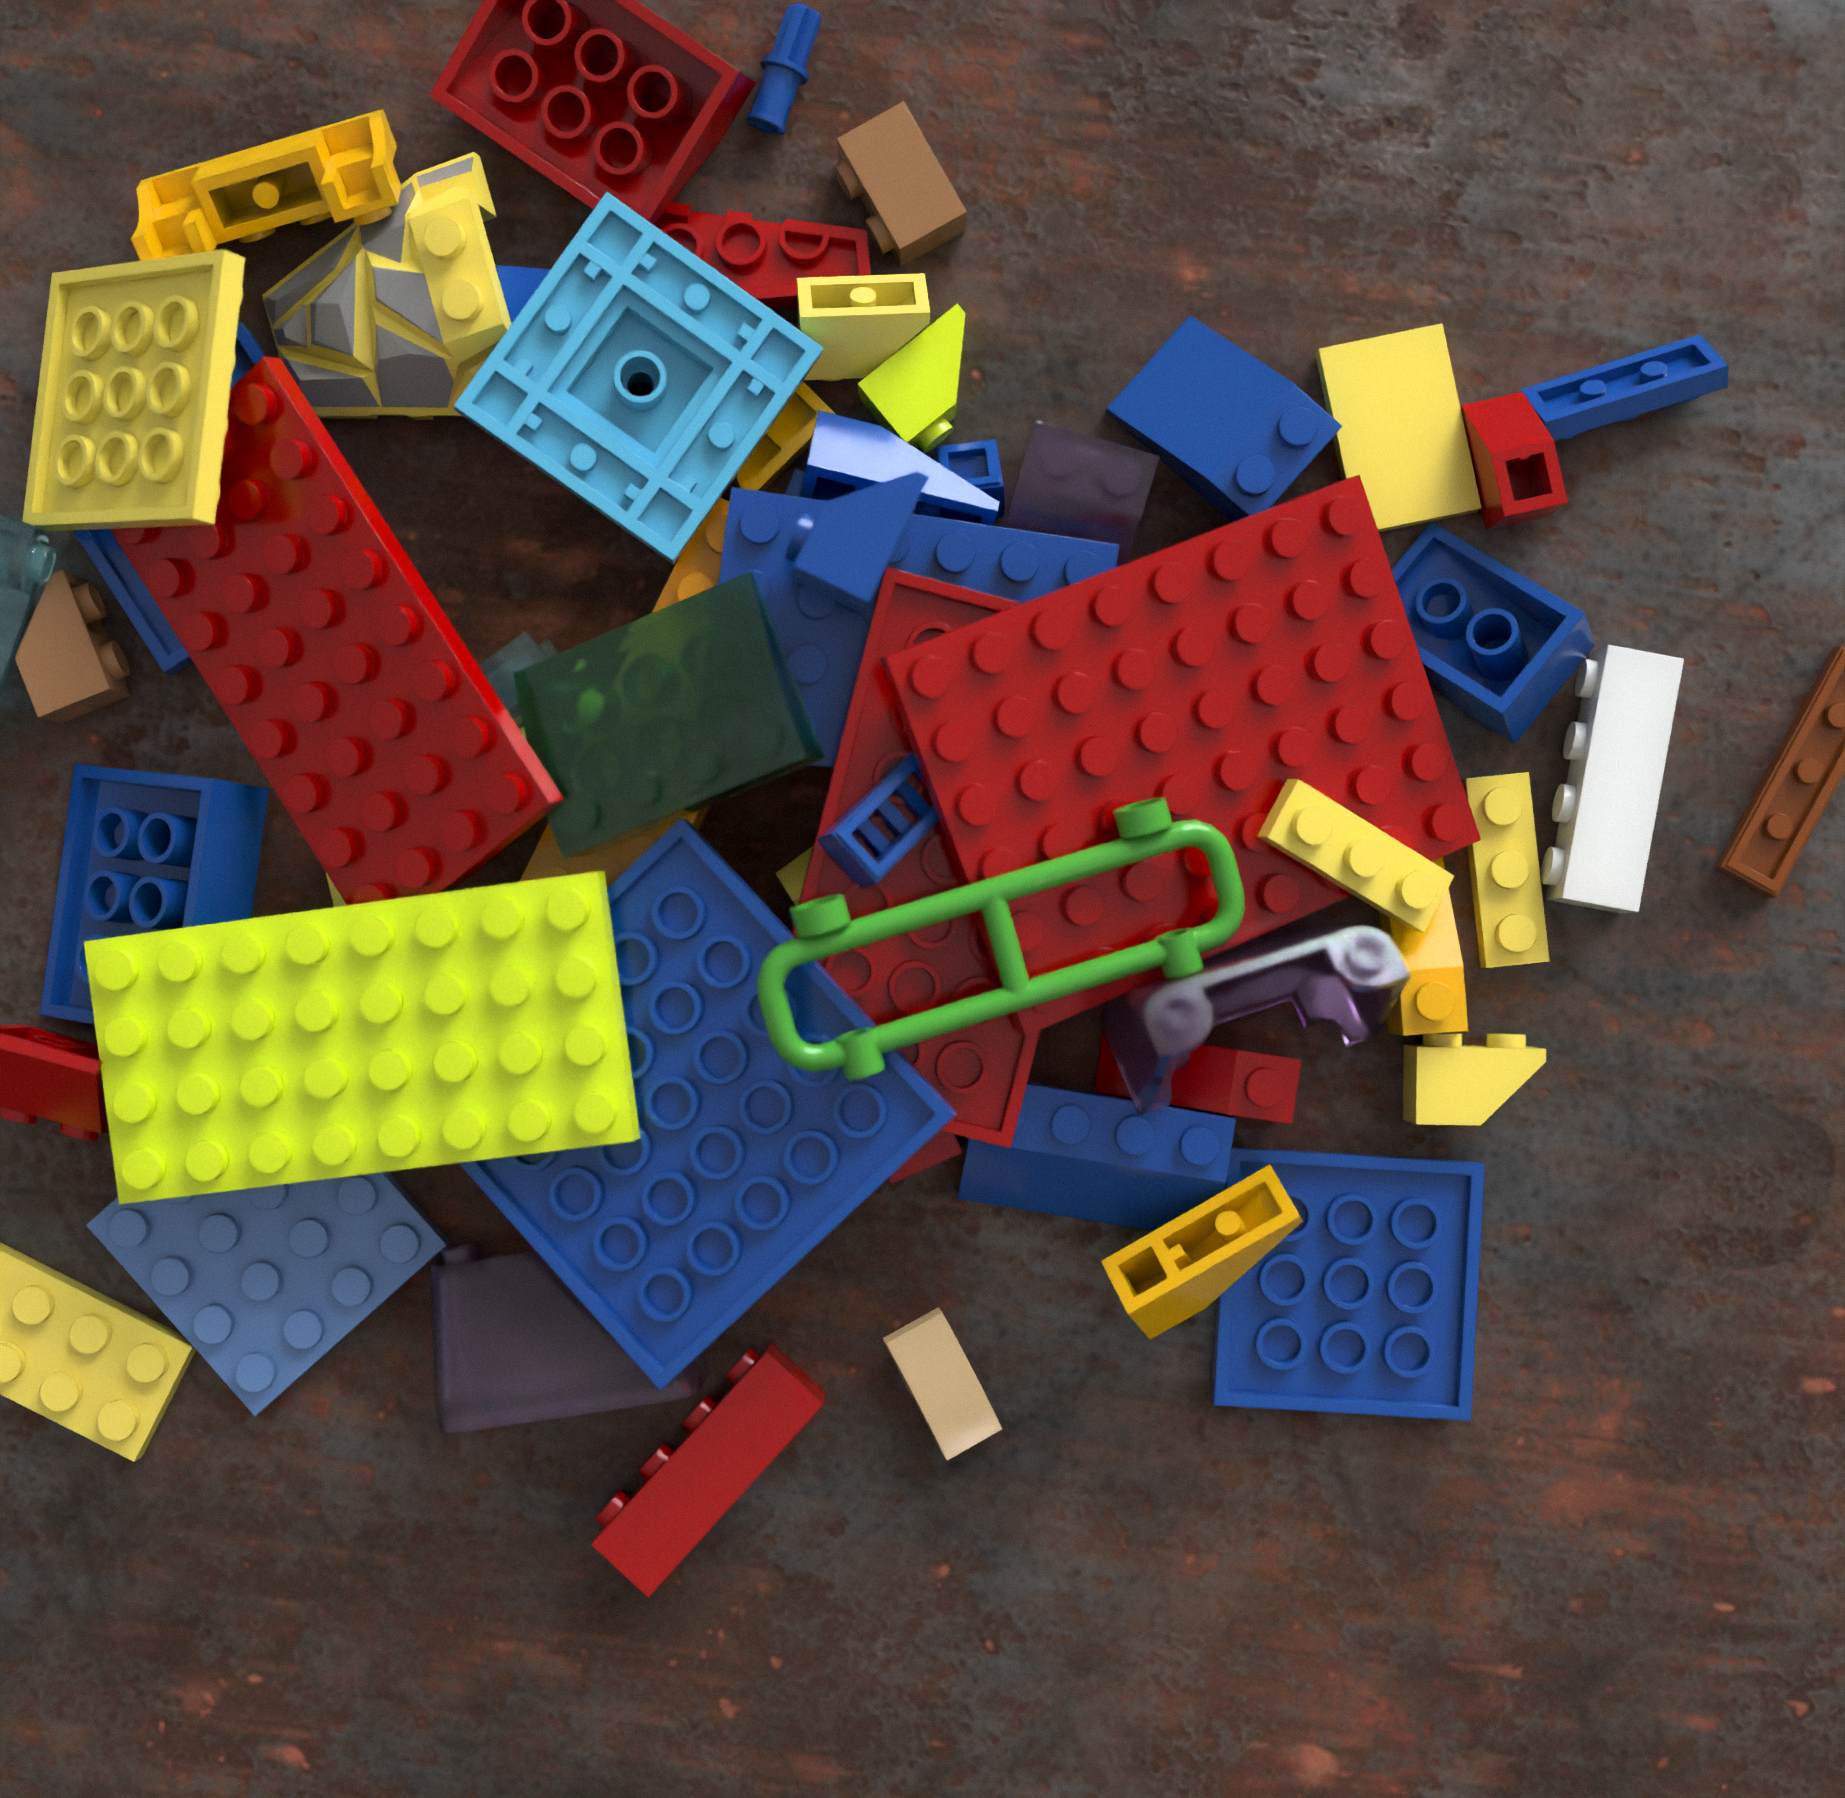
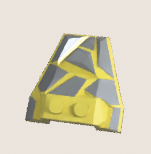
M475 152L415 173L401 184L402 189L398 205L391 206L392 213L389 216L365 225H356L354 222L262 295L279 358L288 369L318 418L377 419L378 416H408L412 419L433 420V416H462L456 412L453 405L511 326L508 309L483 222L497 216L481 158Z

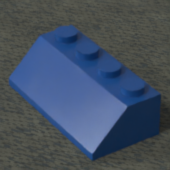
M1027 1081L1011 1148L967 1138L957 1199L1154 1231L1224 1191L1236 1118L1216 1112Z

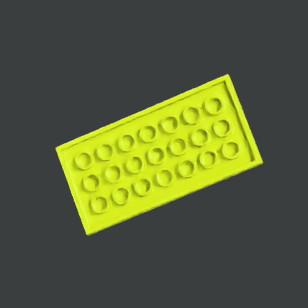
M605 871L84 941L99 1059L102 1061L101 1074L119 1204L625 1143L640 1139Z

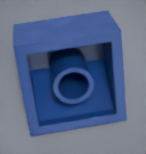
M914 471L824 502L816 519L803 514L786 549L785 559L794 562L790 579L862 614L881 579L929 477Z

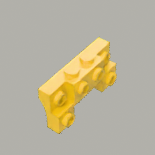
M381 109L141 180L136 188L139 204V222L137 229L131 237L140 261L214 251L218 244L238 238L241 243L257 241L273 234L276 231V227L299 221L301 225H310L333 217L335 223L353 218L356 225H365L389 216L392 213L391 206L398 205L402 186L393 165L397 145L384 110Z

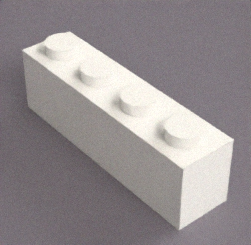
M1606 645L1590 652L1589 659H1584L1580 664L1574 687L1575 696L1582 697L1578 721L1570 723L1563 747L1564 758L1570 760L1566 784L1559 785L1552 807V819L1559 822L1555 847L1550 846L1546 850L1541 867V882L1548 885L1545 900L1615 913L1639 912L1682 674L1683 658Z

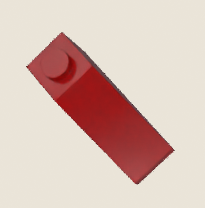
M1102 1028L1093 1091L1227 1115L1292 1124L1302 1060L1283 1055Z

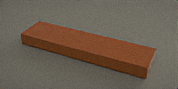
M1840 645L1832 649L1714 866L1715 869L1768 898H1776L1779 895L1845 773V646Z

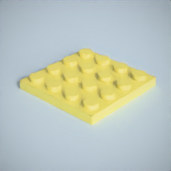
M223 249L52 273L22 526L49 532L215 524L216 506L220 497L219 480L223 446L228 429L227 411L231 377L235 366L234 351L238 316L243 299L244 257Z

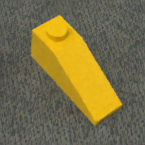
M1443 857L1431 861L1445 870ZM1449 888L1425 933L1411 931L1379 911L1388 1033L1407 1036L1468 1031L1464 967Z
M1269 1164L1103 1259L1101 1263L1127 1314L1151 1340L1207 1308L1299 1226L1303 1220Z

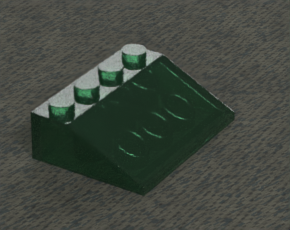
M750 571L513 673L527 742L564 798L562 802L546 814L563 858L592 855L825 758L754 575Z

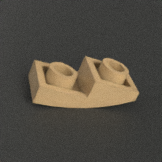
M939 1307L882 1338L908 1391L915 1399L939 1450L947 1461L1002 1430L975 1372Z

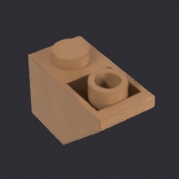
M63 569L50 575L14 657L37 717L60 724L131 696L125 681V677L130 676L129 663L119 644L114 640L110 641L101 620L107 617V609L100 592L92 582H86L85 579Z

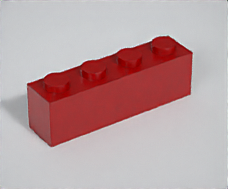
M771 1341L759 1354L749 1347L724 1375L732 1382L716 1402L709 1395H705L681 1423L688 1430L686 1435L673 1449L663 1442L638 1470L645 1480L629 1497L620 1489L594 1518L602 1527L596 1534L591 1546L647 1597L657 1589L824 1405L827 1392Z

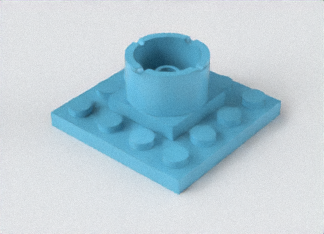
M606 192L453 406L456 412L674 564L820 358L824 347L610 193ZM644 383L649 385L653 391L646 396H635L630 393V389L635 384Z

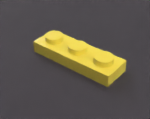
M1529 772L1463 779L1461 781L1481 838L1480 841L1467 846L1480 968L1550 962Z
M1287 779L1257 835L1258 838L1415 932L1425 933L1454 878V875L1299 779Z

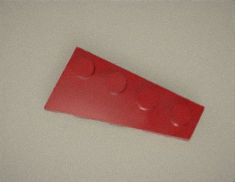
M674 202L668 206L654 224L655 227L769 309L797 307V278L871 275L867 230L793 219H786L781 224L753 220L751 213L727 210L725 216L691 211L690 205Z

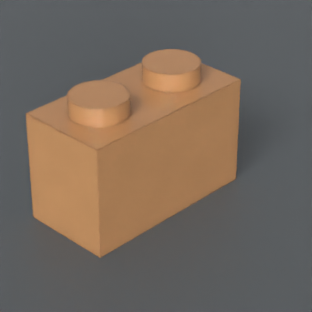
M904 101L837 138L840 162L833 165V169L838 181L850 200L860 196L871 217L864 220V223L873 243L882 255L891 251L900 268L966 231L967 211Z

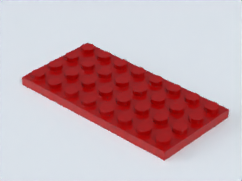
M262 357L230 389L227 411L228 429L223 446L219 480L220 497L216 506L215 524L110 529V531L346 905L452 891L555 808L564 798L282 360L275 357Z
M886 566L879 585L798 905L826 896L843 894L850 920H855L963 887L939 821L877 884L861 888L852 881L820 846L818 839L913 750L879 658L1021 604L1020 602ZM911 773L905 780L930 806L932 800L926 785ZM893 792L887 797L910 824L916 819L900 797H897ZM874 812L867 817L889 842L896 838L883 823L884 821ZM853 831L851 835L874 858L876 855L864 843V840ZM973 912L817 960L877 1026L1001 988ZM793 923L791 933L798 937ZM1007 1014L899 1048L905 1057L958 1113L940 1131L1011 1148L1040 1030L1027 1036L1018 1034L1011 1015Z

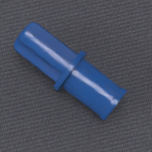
M797 3L786 8L771 54L763 56L760 62L764 73L746 120L754 128L771 135L782 136L785 134V126L799 86L805 85L809 80V73L805 68L822 21L821 15L807 5Z

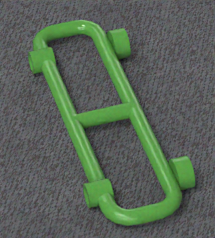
M1159 797L1132 803L1113 811L1121 839L855 920H850L843 894L826 896L802 903L790 909L798 937L775 947L762 962L757 978L758 1000L769 1038L777 1054L792 1067L808 1072L832 1070L842 1066L845 1078L847 1080L868 1077L884 1070L883 1053L1161 966L1164 978L1166 979L1179 978L1196 973L1204 968L1200 954L1213 950L1229 941L1240 927L1245 912L1244 890L1234 853L1226 837L1210 824L1198 820L1176 821L1172 823L1166 798ZM1192 846L1200 849L1205 854L1218 898V909L1211 921L1194 928L1169 931L1155 937L1152 941L1031 979L1028 978L1008 901L1184 847ZM978 910L982 911L1002 988L877 1027H866L849 1031L823 1044L812 1045L799 1037L784 989L786 975L791 969Z

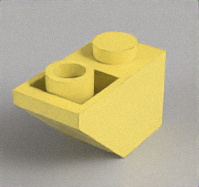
M1461 1033L1423 1034V1045L1404 1044L1403 1120L1417 1125L1481 1126L1546 1063V1049L1526 1046V1035L1486 1034V1046L1462 1045Z

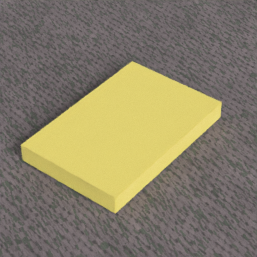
M1442 323L1319 348L1315 357L1327 413L1342 425L1333 437L1341 479L1360 475L1378 532L1476 513L1482 508Z

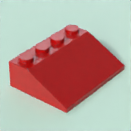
M483 0L429 96L593 210L604 194L608 192L654 225L723 139L756 85V82L637 0Z

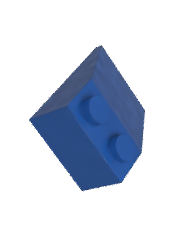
M1189 316L1105 411L1231 523L1272 507L1342 427L1340 423L1293 382L1192 316Z
M1432 521L1391 570L1429 684L1462 711L1513 744L1519 740L1595 647L1584 612Z

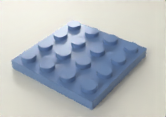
M389 1171L119 1204L117 1197L86 1225L254 1416L267 1408L451 1243L447 1236Z

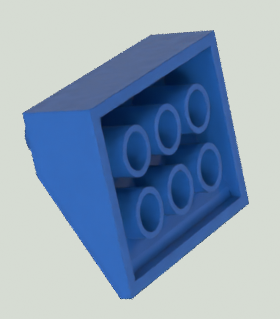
M75 764L40 1015L95 1025L84 941L251 919L269 788L212 778Z

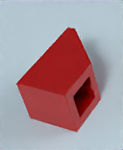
M1523 392L1460 406L1486 531L1549 517L1568 503L1554 439Z

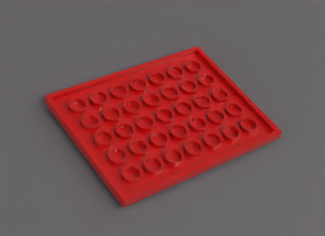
M1360 475L1348 477L879 658L963 886L1121 839L1113 814L1114 810L1139 801L1165 797L1172 823L1176 821L1198 820L1214 826L1226 837L1234 853L1244 890L1245 912L1240 927L1229 941L1213 950L1201 953V960L1352 896L1351 893L1257 837L1287 779L1301 780L1430 861H1434L1481 840ZM1191 846L1008 901V906L1027 975L1031 979L1152 941L1155 937L1169 931L1194 928L1206 924L1216 915L1218 898L1205 854L1200 849ZM981 910L973 912L999 985L1002 988ZM1159 966L1010 1013L1016 1031L1023 1036L1030 1035L1164 977L1162 967Z

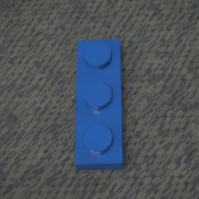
M1699 334L1521 389L1520 392L1525 394L1548 432L1556 441L1573 438L1579 433L1617 421L1631 420L1640 414L1675 403L1692 401L1701 395L1727 388L1729 365Z

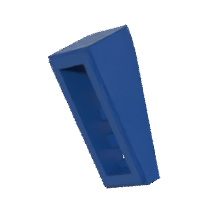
M913 750L818 839L820 846L852 881L861 888L877 884L939 821L933 803L929 806L905 780L913 773L925 784ZM892 792L905 803L904 805L916 817L911 824L888 800L887 797ZM872 812L879 816L896 836L891 842L867 818ZM853 831L864 840V843L876 855L874 858L851 835Z

